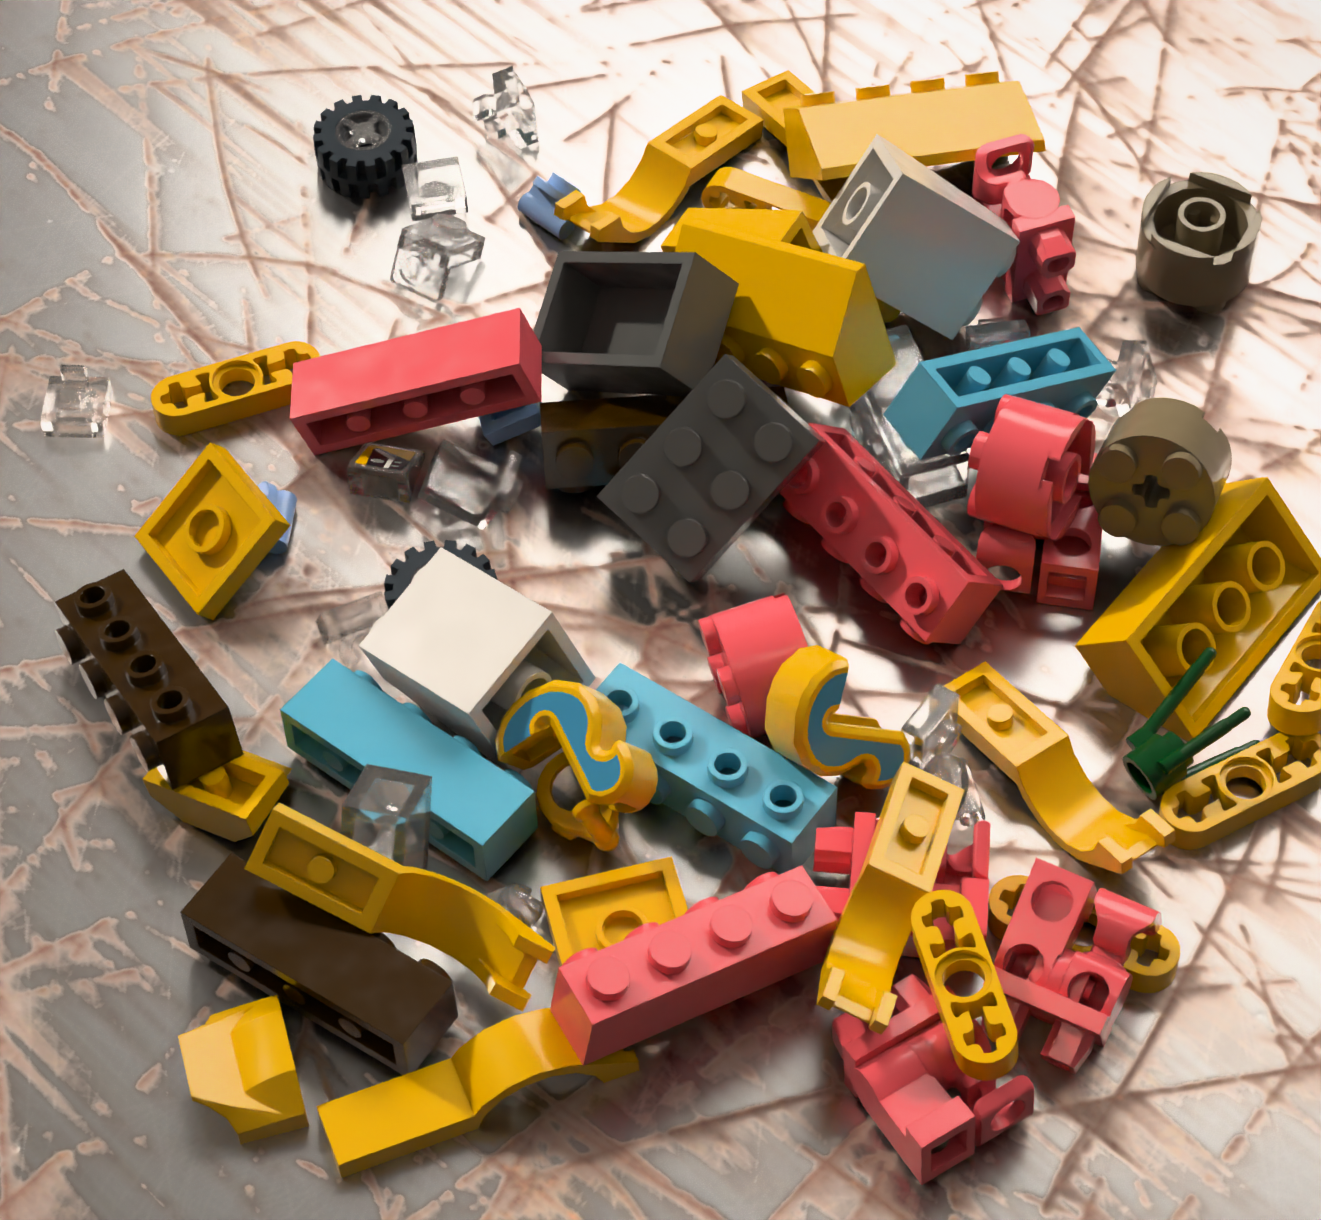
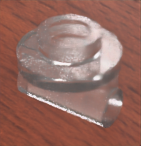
M945 753L938 754L930 759L922 769L923 771L964 789L955 820H959L960 824L965 827L974 826L980 820H985L986 815L968 760Z

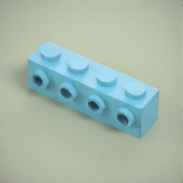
M1077 327L921 361L883 415L899 433L905 446L912 450L920 460L947 453L950 456H955L971 448L974 438L979 431L990 433L994 424L998 403L1004 394L1070 411L1088 418L1098 405L1096 397L1116 372V369L1081 328Z
M332 658L280 709L287 747L485 881H488L538 828L535 791L521 774L512 769H505L503 771L482 757L477 747L468 739L459 735L450 736L433 725L429 717L416 705L409 702L402 704L383 692L379 684L364 671L356 670L353 672Z
M620 662L596 689V691L603 693L620 708L627 726L626 743L644 749L652 756L657 768L658 782L656 792L650 803H663L685 816L689 823L702 834L707 836L717 835L741 849L745 857L756 866L764 869L773 868L782 874L803 865L815 850L816 828L835 826L837 811V787L628 666Z

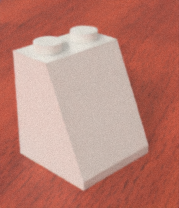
M878 134L812 231L823 253L866 265L875 296L878 299L951 340L954 339L962 326L969 325L975 319L982 306V296L996 277H1001L1008 271L1015 259L1016 247L1020 243L1005 220Z
M442 547L426 566L414 575L411 584L385 615L373 624L369 634L359 645L360 649L386 681L457 735L472 742L482 754L503 770L512 769L518 773L522 769L498 761L495 745L501 720L511 705L529 690L553 680L576 682L589 687L596 678L551 611Z

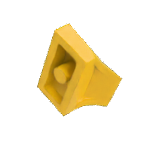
M243 750L244 755L174 790L171 789L157 768L149 771L142 780L150 796L183 822L236 842L255 834L288 786L287 776L292 768Z
M278 995L212 1014L204 1025L178 1035L192 1101L205 1105L225 1117L238 1134L240 1144L309 1127Z

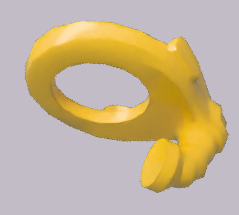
M564 752L557 754L545 765L538 779L536 793L541 811L552 824L551 829L559 836L568 840L580 837L593 842L600 850L607 852L615 850L620 840L618 833L619 812L610 810L608 805L588 802L587 799L578 803L572 811L560 808L555 803L552 795L553 782L559 772L565 767L570 766Z

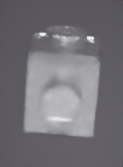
M435 214L433 218L401 228L390 281L431 302L441 300L445 294L450 270L481 259L486 237L467 229L465 221L448 214Z
M443 439L434 452L417 498L484 530L498 511L508 514L515 504L523 485V481L515 477L522 455L511 450L501 464L497 466Z

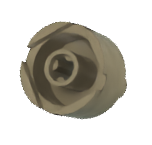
M1190 172L1189 180L1171 183V177L1158 182L1147 193L1142 206L1135 256L1138 285L1143 290L1155 293L1165 300L1180 305L1193 306L1196 310L1203 313H1215L1225 307L1226 301L1236 297L1245 289L1253 273L1262 216L1260 209L1257 212L1251 203L1252 194L1239 182L1212 172Z
M1156 397L1134 404L1132 410H1129L1121 417L1119 416L1112 424L1092 464L1088 481L1090 497L1099 514V525L1110 536L1126 537L1132 541L1151 546L1188 545L1198 537L1199 532L1202 531L1211 518L1232 466V452L1228 438L1221 428H1219L1217 433L1203 419L1204 411L1194 404L1183 400Z

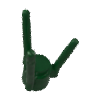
M1207 647L1147 722L1126 738V742L1132 751L1123 757V765L1133 782L1150 799L1156 800L1174 784L1260 742L1256 739L1189 767L1194 763V755L1231 732L1232 729L1251 716V710L1248 707H1241L1187 743H1184L1171 731L1163 736L1156 734L1215 659L1217 652L1212 647Z

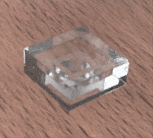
M458 156L402 165L403 181L412 221L469 212L467 193Z
M939 683L933 687L901 727V731L904 732L910 747L909 764L923 771L928 769L936 757L944 760L949 756L956 746L962 731V726L957 723L960 695Z

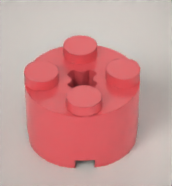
M1004 394L998 403L994 424L990 433L979 431L970 449L968 464L970 468L978 470L976 483L968 500L967 514L973 518L1034 536L1048 537L1054 540L1060 539L1071 525L1083 497L1074 494L1079 475L1089 476L1092 467L1096 440L1093 421L1077 413Z
M785 593L775 596L771 595L698 620L701 635L710 656L707 657V661L716 689L719 694L723 693L728 705L725 706L730 726L753 739L767 734L765 731L766 702L773 678L782 663L798 649L808 647L796 612Z

